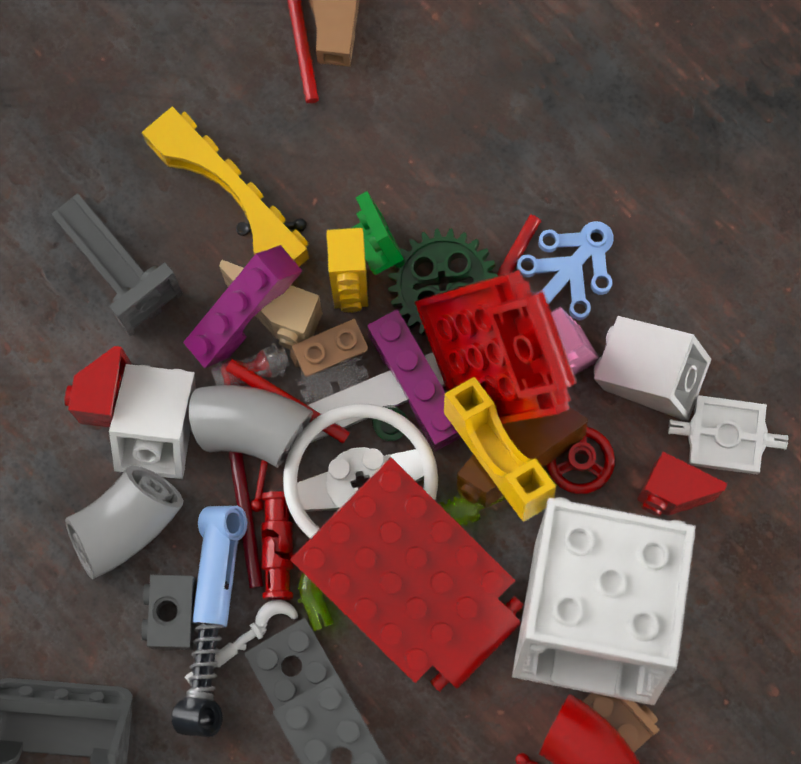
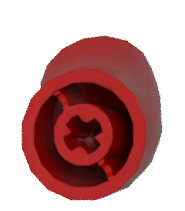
M569 694L560 709L539 752L540 756L552 764H640L635 753L621 734L597 711Z

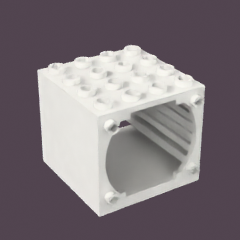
M549 498L534 546L512 677L655 705L677 666L695 526L686 525L678 520L666 521L573 503L564 498Z

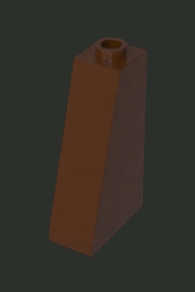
M570 408L556 415L504 423L502 426L517 449L529 459L536 458L543 468L585 437L588 418ZM473 454L457 474V490L466 501L472 504L477 502L484 508H487L504 495Z

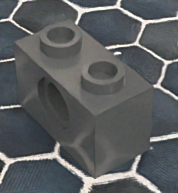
M150 575V584H145L143 590L144 605H149L148 619H143L141 629L142 640L147 641V647L150 649L194 650L195 624L192 623L197 586V579L194 576ZM169 603L175 604L177 606L176 617L169 622L162 621L160 618L161 608Z

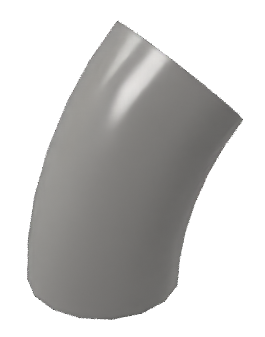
M215 385L197 388L192 393L189 403L191 429L197 443L203 450L207 452L227 451L244 453L264 460L275 467H279L285 461L296 438L309 424L313 416V411L284 396L259 388L240 385Z
M130 466L126 468L120 478L101 497L77 513L66 517L65 523L73 547L83 568L91 579L111 571L130 559L149 544L169 524L183 506L184 501L181 494L171 483L151 470L139 466Z

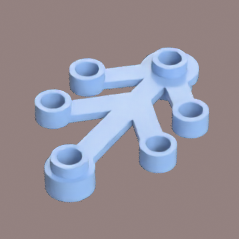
M598 221L586 224L579 233L557 234L553 230H545L540 234L538 241L542 251L550 253L555 251L557 247L579 248L572 256L536 259L532 255H523L517 262V270H520L523 277H531L535 273L557 272L542 290L548 304L570 280L572 302L569 307V313L574 319L583 320L589 315L591 306L585 298L582 265L591 256L594 271L591 289L598 295L608 293L612 286V278L607 274L605 252L613 244V232L608 225ZM599 233L602 235L603 240L594 242L590 235ZM547 236L552 237L555 240V244L547 246L543 243V238ZM529 261L533 264L534 268L530 271H525L522 269L521 264ZM597 279H604L608 286L603 289L598 288L595 281ZM583 304L586 312L582 314L576 313L574 305Z

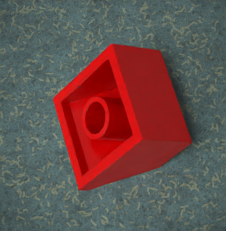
M112 347L75 374L72 386H67L65 406H69L68 411L80 424L110 428L126 364L131 365V361L122 347Z
M662 452L655 462L637 501L643 503L642 508L655 516L660 517L662 513L669 516L715 501L726 489L728 483Z

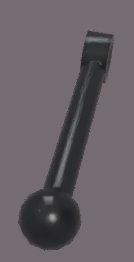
M301 218L296 219L294 222L283 223L288 229H296L300 232L305 230L307 225L306 221ZM240 222L236 226V231L241 236L252 232L251 226L246 222Z

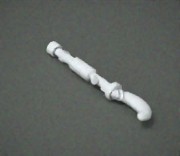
M271 600L265 603L259 609L255 623L250 624L252 629L241 635L234 643L229 642L220 649L219 653H215V661L219 664L215 665L214 668L221 667L237 655L238 650L245 651V643L251 641L256 636L258 639L263 638L267 631L266 623L272 616L285 614L291 619L298 618L296 609L290 603L283 600ZM191 671L185 676V678L188 681V683L192 686V683L188 680L191 676H193V672Z

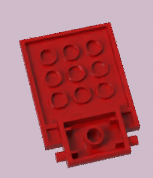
M520 270L415 301L447 392L475 377L494 402L501 424L556 415L570 409L567 402L571 401L567 388L576 384V379L544 291L532 293L528 280L525 281L522 278Z
M392 457L290 558L414 683L434 666L439 673L430 683L439 692L449 682L458 689L521 625V621L515 614L524 604L516 596H513L505 605L498 599L515 580Z

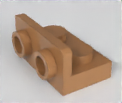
M354 318L291 345L290 357L295 367L300 366L304 376L309 377L367 352L368 346Z
M590 693L583 700L584 703L603 716L621 734L633 752L660 731L655 725L658 721L657 717L644 704L639 707L634 701Z

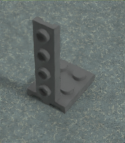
M78 193L51 213L56 222L116 292L117 295L113 298L114 303L110 305V308L130 337L136 333L134 329L148 317L152 320L162 312L160 309L175 296L180 298L183 295L174 272L165 262L159 267L155 265L143 272Z

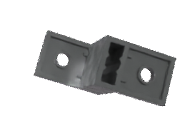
M306 618L244 652L246 659L275 709L272 711L301 764H332L331 754L338 747H346L351 751L353 757L351 764H388ZM294 656L301 660L302 670L297 676L289 677L283 673L282 664L286 658Z

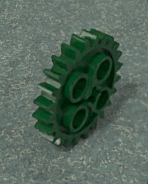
M438 228L435 229L434 238L429 239L428 235L422 232V243L418 244L412 238L409 240L413 248L410 252L400 248L404 260L394 265L399 270L398 273L388 274L390 280L397 282L396 285L388 287L390 294L398 295V297L391 301L393 307L403 306L399 313L402 318L410 316L407 326L412 329L419 323V333L422 336L426 332L415 301L427 295H435L469 285L466 283H454L457 281L473 278V283L498 276L495 273H488L496 265L494 261L484 262L489 255L487 248L477 252L480 244L479 240L475 239L467 244L466 232H463L458 239H455L454 231L451 228L446 237H442ZM463 258L468 262L466 269L459 273L451 271V262L454 259ZM429 262L434 265L433 271L429 276L420 277L416 274V269L421 263ZM442 277H446L448 282H450L444 291H441L438 286ZM416 284L432 285L419 290L413 289Z

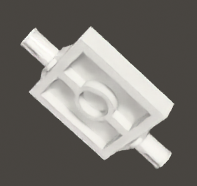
M697 395L694 416L691 421L682 422L670 419L668 425V434L688 436L690 443L689 464L692 466L758 475L760 473L761 457L765 448L773 447L786 450L788 445V435L768 433L765 423L767 404Z

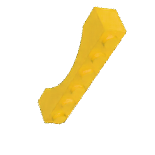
M172 106L142 131L147 145L168 167L186 169L201 174L219 184L236 200L251 226L254 255L281 245L299 267L309 259L306 248L309 244L302 234L296 229L291 232L283 224L286 219L275 206L268 208L261 200L263 195L252 182L246 185L239 177L241 172L229 158L224 161L217 154L219 148L209 136L205 135L202 138L194 130L197 128V125L186 112L180 115Z

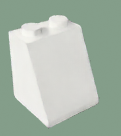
M617 316L614 326H611L606 336L607 345L604 353L596 361L594 367L595 381L607 392L688 422L712 359L694 334Z
M126 364L109 429L114 471L124 472L127 467L139 466L151 470L161 477L183 479L191 429L189 403L191 395L196 389L195 372L182 369L155 368L148 365Z

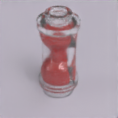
M275 343L270 344L271 347L262 349L257 355L243 360H235L259 376L268 378L281 375V377L285 376L284 368L290 367L284 347L277 349ZM223 360L219 361L218 366L211 368L216 385H246V383L225 371L231 360L225 363Z

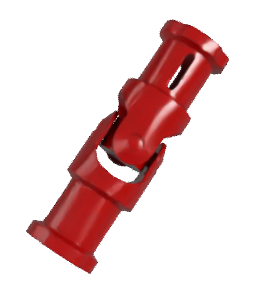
M284 492L262 493V501H265V522L261 524L262 569L265 570L263 600L293 599V592L290 591V570L293 569V562L290 560L293 556V523L289 521V508Z

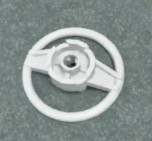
M372 404L340 406L321 414L311 421L301 431L290 448L283 475L286 503L299 528L311 538L320 528L310 519L306 512L338 510L358 490V487L352 488L351 486L352 483L356 482V477L364 476V479L370 478L390 457L416 482L424 478L423 489L436 500L438 490L436 460L422 432L401 414ZM362 417L386 422L400 430L416 448L385 456L378 449L351 448L339 454L336 459L330 462L328 472L297 482L299 464L309 443L322 430L345 419Z

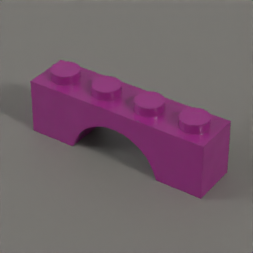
M281 245L256 253L183 343L204 368L230 358L247 338L243 330L249 321L266 305L284 294L303 271Z
M398 309L368 324L367 330L370 340L384 364L390 369L399 383L420 428L434 452L461 438L444 414L445 391Z

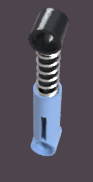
M207 506L201 511L198 518V529L203 537L192 617V623L200 625L195 628L198 638L193 641L197 649L192 653L195 663L190 666L193 670V676L188 679L192 683L191 689L186 691V698L180 700L172 712L173 727L181 735L212 737L218 733L222 725V710L218 703L213 701L214 695L211 691L216 688L211 686L212 678L217 677L213 673L214 666L219 664L215 661V653L220 652L216 648L217 641L222 639L218 636L219 628L227 627L238 540L243 538L247 530V516L239 506Z

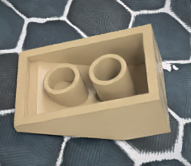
M221 260L219 265L228 287L244 269L225 260ZM291 285L284 294L266 305L255 316L276 339H279L280 345L291 350V345L314 336L322 316L320 297Z

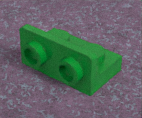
M368 191L355 197L361 208L356 213L360 223L352 228H363L365 259L372 273L377 275L404 260L383 214Z

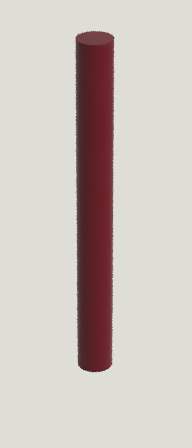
M228 452L236 505L241 507L247 516V530L242 538L249 588L263 587L243 453Z

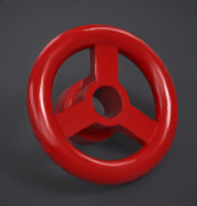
M587 427L585 437L570 448L567 461L557 465L556 459H554L546 466L550 477L559 487L571 493L587 494L600 489L608 482L614 471L615 455L608 439L599 431ZM587 437L597 442L601 447L605 458L604 468L595 463L596 451L587 443ZM584 454L587 462L579 464L575 460V455ZM575 469L577 471H588L597 478L589 483L577 484L570 482L562 475Z

